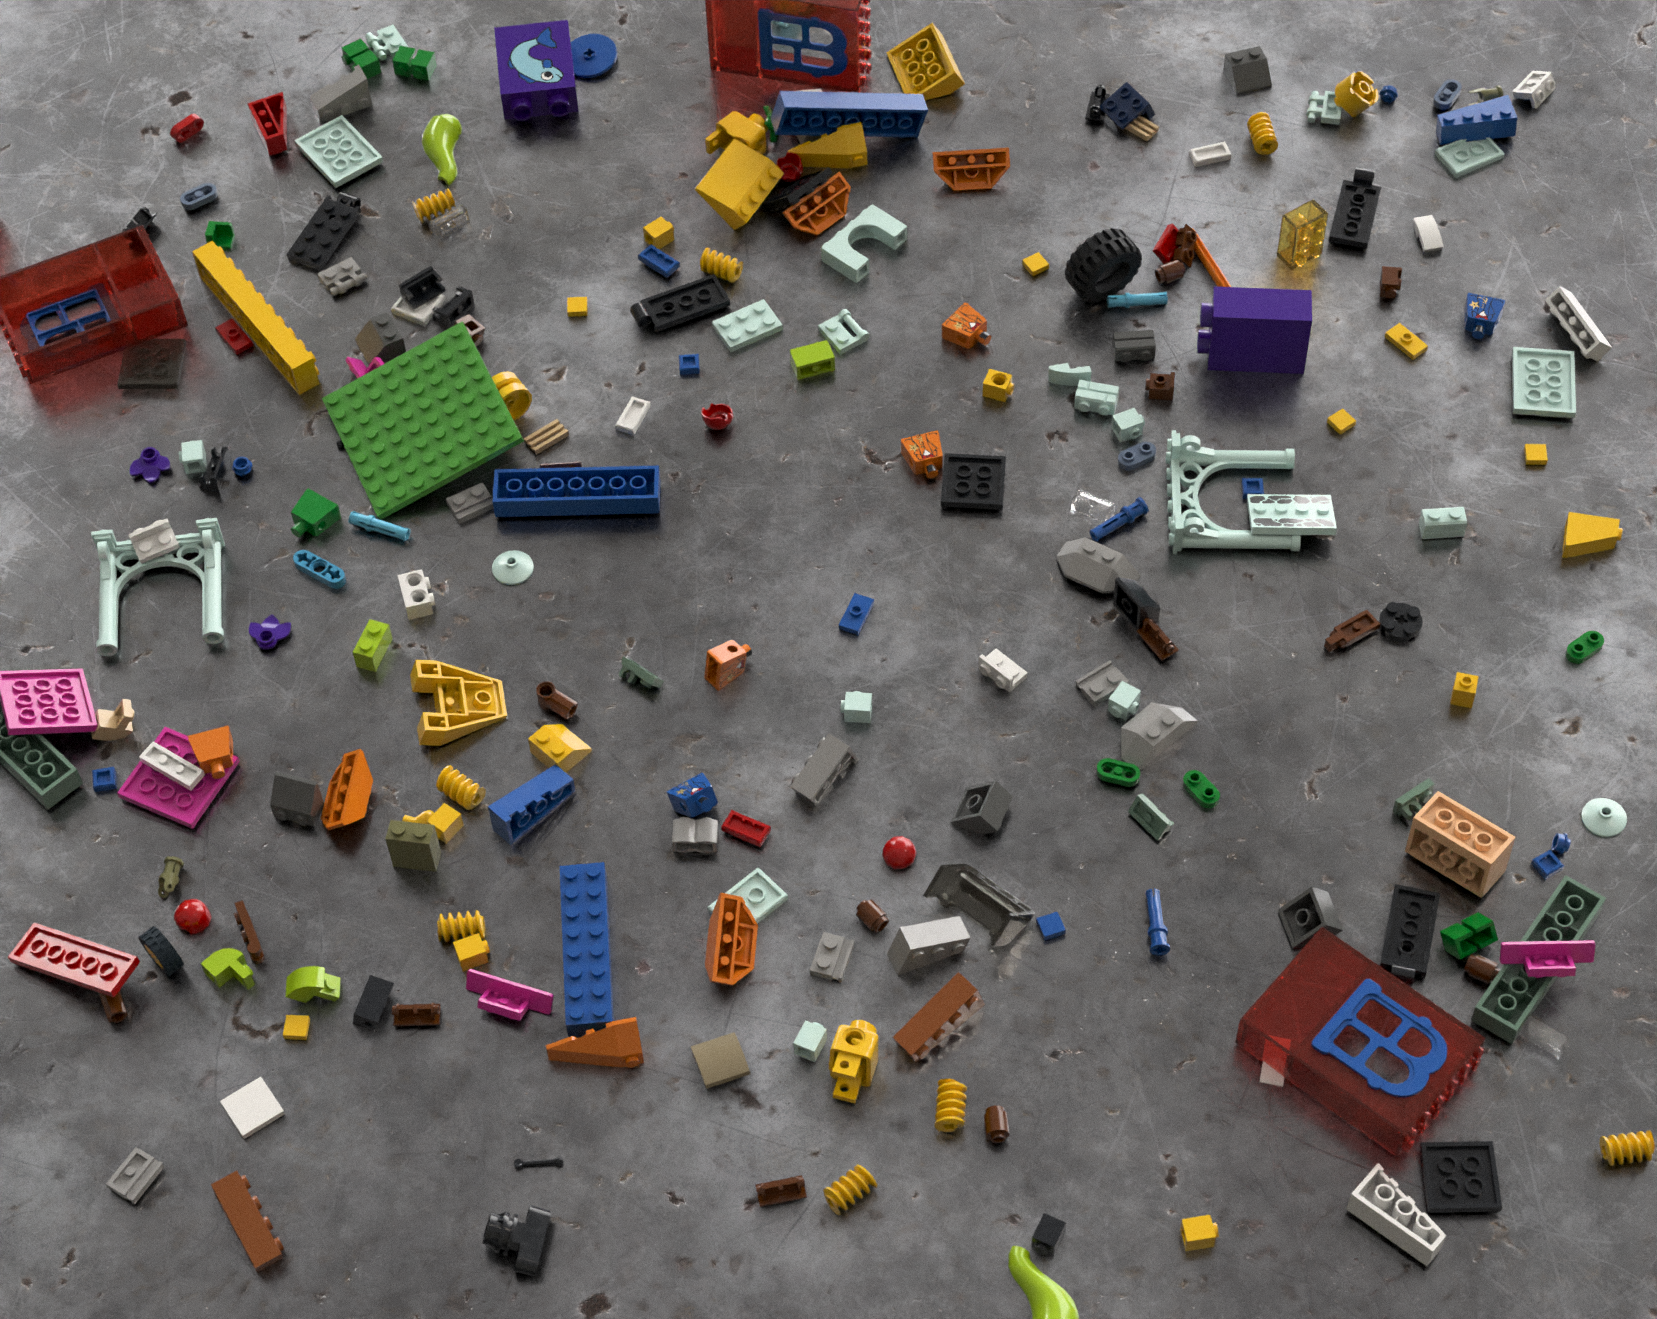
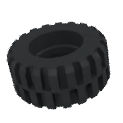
M1116 228L1104 229L1102 232L1095 233L1091 238H1087L1071 254L1070 260L1066 263L1065 278L1082 300L1090 303H1098L1101 300L1105 301L1107 300V295H1116L1117 292L1123 290L1133 280L1134 275H1137L1138 268L1142 264V254L1123 230Z

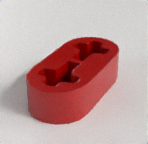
M191 114L172 127L170 136L177 142L182 143L203 128L204 120L197 114Z

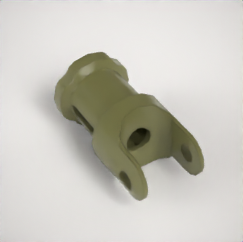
M1497 85L1495 88H1479L1468 91V93L1478 92V101L1470 103L1469 106L1502 97V87Z
M167 856L164 859V871L160 874L158 880V895L161 898H166L179 883L178 875L180 869L184 866V862L178 857Z

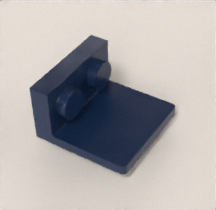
M1128 82L1123 84L1099 106L1122 130L1139 115H1146L1149 119L1156 115L1150 103Z

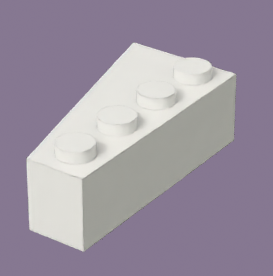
M1377 1163L1352 1192L1346 1209L1428 1266L1440 1252L1446 1234L1425 1212L1422 1213L1415 1206V1201L1410 1196L1406 1197L1398 1188L1399 1184L1393 1178L1390 1179L1383 1172L1384 1168Z

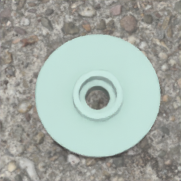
M517 550L500 554L492 564L493 576L497 581L505 585H517L525 582L530 578L534 570L531 557Z
M1597 798L1589 801L1584 806L1581 814V819L1586 829L1600 837H1613L1620 834L1627 823L1624 809L1615 801L1606 798Z

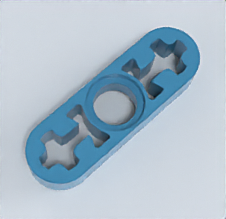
M300 550L294 554L295 567L301 572L334 589L345 585L346 577L341 568L307 550ZM318 566L325 567L322 572L314 571Z

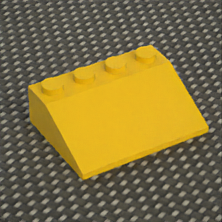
M933 23L886 52L904 94H923L926 101L949 95L965 85L943 35Z
M733 139L694 190L733 230H736L749 221L784 173L771 159Z

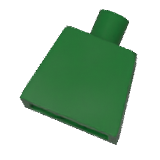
M308 488L291 512L295 524L291 528V532L297 537H301L305 531L313 536H319L341 518L339 506Z

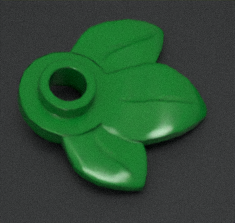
M768 105L763 106L767 116L765 125L770 131V140L774 143L777 142L778 135H775L771 122L773 112Z

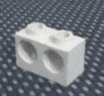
M422 569L397 575L408 619L411 620L433 614L432 606L436 604L433 593H428V589H431L429 577H424Z

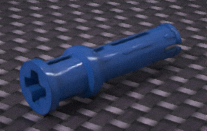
M1141 497L1136 498L1135 502L1131 505L1123 506L1120 513L1089 531L1090 536L1097 542L1125 523H1133L1140 515L1148 514L1149 509L1146 502Z
M1149 889L1145 893L1150 927L1147 931L1148 936L1151 938L1149 949L1151 954L1160 956L1170 951V945L1166 939L1168 929L1163 924L1160 891L1154 889L1155 895H1153L1152 889Z

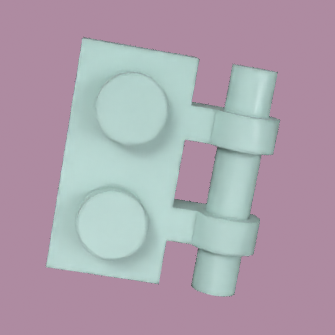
M394 25L378 30L377 37L373 36L370 32L365 35L367 44L374 49V54L381 61L385 60L388 54L394 58L400 45L408 47Z
M1317 91L1311 93L1308 100L1310 106L1306 113L1308 122L1313 123L1316 117H1321L1320 123L1340 124L1342 107H1338L1335 104V92L1325 91L1324 96L1319 95Z

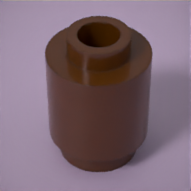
M1178 260L1165 263L1155 269V277L1159 284H1168L1184 277L1185 273L1184 264Z
M872 899L868 901L863 900L856 908V916L871 931L874 930L876 933H879L889 923L887 914Z
M1471 954L1464 971L1468 972L1469 976L1490 984L1501 969L1497 968L1498 963L1477 954L1475 956Z
M990 1106L985 1110L986 1113L984 1114L986 1138L993 1143H1001L1010 1135L1007 1112L1004 1111L1002 1106Z

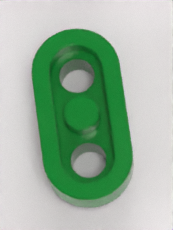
M1587 631L1568 645L1566 658L1575 664L1585 662L1602 649L1604 644L1603 635L1597 631Z
M1110 758L1102 759L1097 764V776L1103 781L1132 787L1140 780V770L1134 764Z
M1191 770L1184 775L1183 787L1199 805L1204 808L1217 806L1220 792L1203 773Z

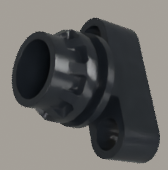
M530 1205L525 1223L518 1222V1214L515 1213L513 1218H510V1213L508 1212L500 1214L490 1213L482 1244L489 1245L497 1253H499L500 1249H503V1255L507 1256L509 1249L517 1251L513 1271L535 1276L551 1210Z

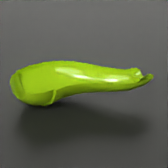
M440 114L433 116L425 127L422 134V146L426 155L435 164L439 172L438 180H444L447 185H450L457 176V166L453 150L462 132V127L456 117L450 114Z
M1012 1246L1009 1252L1008 1268L1028 1298L1032 1319H1079L1074 1300L1065 1289L1042 1273L1031 1262L1028 1250L1019 1246Z

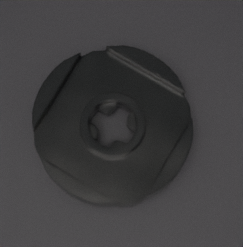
M1389 602L1379 617L1380 630L1382 628L1385 636L1395 642H1407L1414 636L1416 638L1421 632L1423 623L1420 609L1405 603ZM1396 620H1403L1405 623L1399 625Z

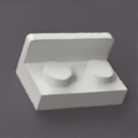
M1532 71L1513 91L1514 98L1530 99L1532 108H1537L1556 88L1552 72Z
M168 519L157 520L152 525L138 528L128 535L141 564L180 548Z
M998 649L993 650L986 657L983 654L979 656L978 668L980 672L985 676H989L1000 688L1006 689L1009 693L1027 678L1028 672Z

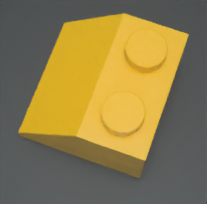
M563 724L544 725L528 738L531 754L548 768L556 764L565 773L592 751L587 744Z

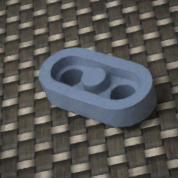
M1446 80L1434 95V106L1441 110L1449 109L1460 95L1461 84L1456 80Z
M204 183L184 192L180 197V201L184 209L193 210L215 200L218 192L214 184Z
M1141 442L1123 450L1118 456L1119 467L1123 470L1131 471L1153 461L1156 457V447L1150 442Z

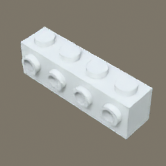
M1559 286L1545 299L1550 306L1552 314L1558 317L1561 321L1560 325L1569 332L1571 340L1580 347V352L1585 358L1598 361L1612 349L1611 345L1570 291Z

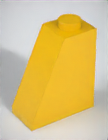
M1568 512L1564 530L1562 557L1569 558L1614 549L1617 540L1621 541L1623 529L1619 528L1620 519Z

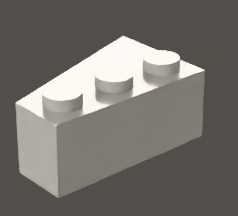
M360 65L354 67L355 70L347 76L345 74L340 76V80L333 85L328 84L310 96L312 109L320 124L341 115L344 116L372 106L368 81Z
M828 733L826 738L824 737L820 740L817 746L818 749L807 758L805 767L792 780L791 788L794 792L815 806L833 789L831 784L838 776L843 778L846 775L844 770L851 762L856 764L859 761L850 746Z
M960 916L899 928L887 955L897 976L963 952L971 937Z

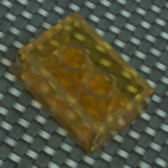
M1314 199L1282 215L1277 257L1291 270L1304 265L1307 261L1317 258L1322 254L1328 212Z

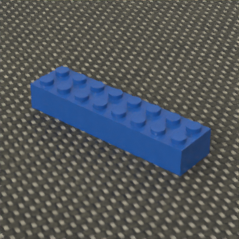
M779 91L771 122L775 135L821 136L825 133L830 135L836 132L838 127L861 122L865 137H918L928 108L923 94Z
M659 465L495 469L492 500L495 517L660 513L661 479Z
M605 862L560 866L565 1020L568 1037H582L586 1034L587 1030L594 1029L596 1032L605 1029L607 1023L614 1021Z

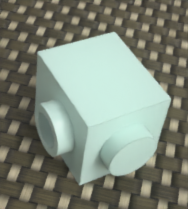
M1135 408L1112 416L1111 429L1120 443L1135 439L1143 434L1145 421Z
M202 440L182 442V451H179L178 454L179 461L183 463L186 474L206 472V452Z
M1122 681L1108 700V711L1113 716L1120 717L1126 721L1139 708L1141 690Z
M846 692L845 700H841L840 713H844L845 722L871 723L872 693Z
M805 1020L793 1042L794 1054L816 1062L827 1041V1029L817 1022L811 1023Z

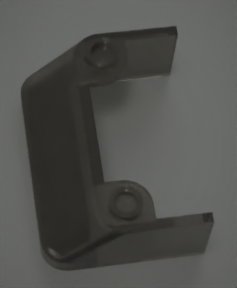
M968 864L941 865L923 895L926 898L936 897L938 903L946 908L950 906L960 908L989 929L988 934L991 936L990 940L993 947L1008 945L1031 921L1035 914L1034 910Z

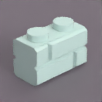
M1079 380L1074 409H1079L1082 412H1097L1101 415H1114L1119 397V386Z
M1464 507L1421 510L1419 528L1422 539L1464 537L1467 526Z

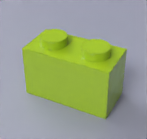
M828 340L789 350L790 364L797 380L835 370V356Z
M369 619L352 652L356 667L373 672L377 671L393 639L389 624Z

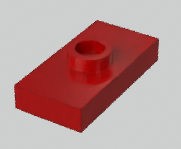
M1173 223L1167 225L1152 250L1163 264L1170 262L1175 249L1178 248L1176 246V239L1179 230Z
M232 318L215 327L218 335L236 355L253 347L251 339Z
M731 810L721 826V830L761 847L771 831V826Z

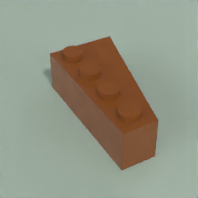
M958 972L893 1036V1039L912 1060L917 1062L925 1058L930 1050L981 1009L985 1003L979 991Z
M235 1171L211 1184L215 1197L220 1202L227 1219L230 1220L238 1239L241 1240L242 1246L256 1272L258 1273L282 1260L281 1251L285 1249L278 1237L273 1238L270 1232L273 1226L268 1217L262 1218L259 1212L262 1206L257 1196L251 1197L247 1190L251 1188V1185L246 1176L240 1177L238 1171Z

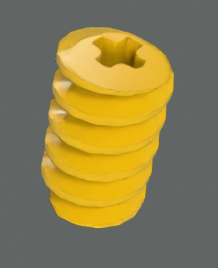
M1259 112L1252 115L1247 121V127L1255 151L1261 155L1272 154L1278 148V142L1269 114Z
M445 189V194L439 191L438 197L434 193L431 194V200L428 196H425L423 201L420 198L417 199L416 204L412 201L416 216L421 223H424L425 216L430 221L431 214L438 218L439 211L444 216L445 209L452 213V207H455V201L449 189Z
M707 247L700 259V269L704 273L715 274L718 278L721 277L723 280L734 283L742 273L743 261L738 263L737 258L731 260L730 255H726L724 258L722 252L717 256L716 250L711 252L710 248Z
M451 765L446 766L441 771L436 782L437 790L443 792L467 810L477 807L486 794L485 788H480V785L477 783L473 784L472 779H467L464 774L460 775V771L454 770Z
M476 910L474 917L467 911L465 918L458 912L456 919L453 918L451 913L448 914L446 920L442 914H439L437 921L439 942H441L442 936L446 942H449L451 935L457 941L460 934L463 938L469 937V933L472 936L478 932L482 938H485L484 916H481L478 910Z
M945 1078L938 1081L937 1113L935 1114L936 1122L934 1127L940 1132H953L957 1128L964 1126L963 1118L965 1117V1112L963 1110L966 1108L964 1103L966 1095L964 1093L967 1091V1086L954 1079Z
M1650 1130L1646 1131V1133L1639 1131L1636 1135L1631 1132L1627 1135L1618 1134L1617 1137L1615 1135H1609L1608 1138L1601 1136L1599 1142L1601 1154L1605 1160L1607 1159L1610 1166L1614 1165V1158H1617L1619 1165L1623 1164L1624 1157H1626L1629 1164L1633 1163V1156H1636L1638 1162H1642L1643 1155H1645L1647 1161H1651L1655 1147Z
M857 1164L854 1166V1171L849 1170L846 1172V1176L839 1177V1182L834 1181L831 1183V1188L826 1187L823 1190L827 1204L838 1216L840 1215L838 1207L846 1211L848 1209L847 1201L852 1205L855 1204L853 1196L858 1197L860 1200L863 1198L861 1190L869 1194L870 1189L868 1185L874 1188L878 1187L874 1177L861 1165Z

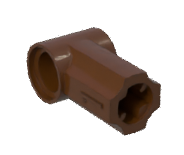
M542 682L537 686V701L541 708L551 709L565 719L572 718L578 708L576 701L556 690L551 682Z
M119 990L115 997L99 993L109 1023L121 1022L128 1016L121 996V990Z

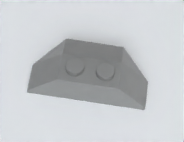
M1086 537L1066 542L1056 556V560L1059 562L1065 577L1102 594L1114 593L1115 579L1118 577L1132 579L1136 582L1140 578L1139 572L1122 553Z
M1151 702L1121 727V761L1134 764L1141 771L1195 726L1198 721L1181 707Z

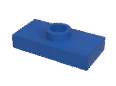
M652 244L638 255L639 261L666 278L680 267V262Z
M854 593L839 623V629L859 635L874 605V599Z

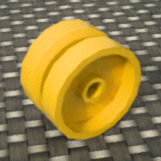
M507 371L494 375L492 379L513 420L519 419L529 409L532 402V394L514 373Z

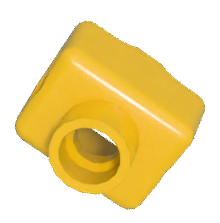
M737 111L731 112L716 123V130L705 139L706 152L711 155L719 147L725 150L730 142L736 139L763 155L767 149L766 132L768 127L765 125V120L756 113L747 118Z
M854 1020L850 1026L840 1025L836 1031L830 1048L829 1059L830 1076L837 1079L833 1092V1098L856 1103L861 1086L869 1087L871 1085L878 1063V1035L875 1026L869 1022ZM846 1087V1088H848L849 1090L846 1091V1092H843V1091H841V1088Z

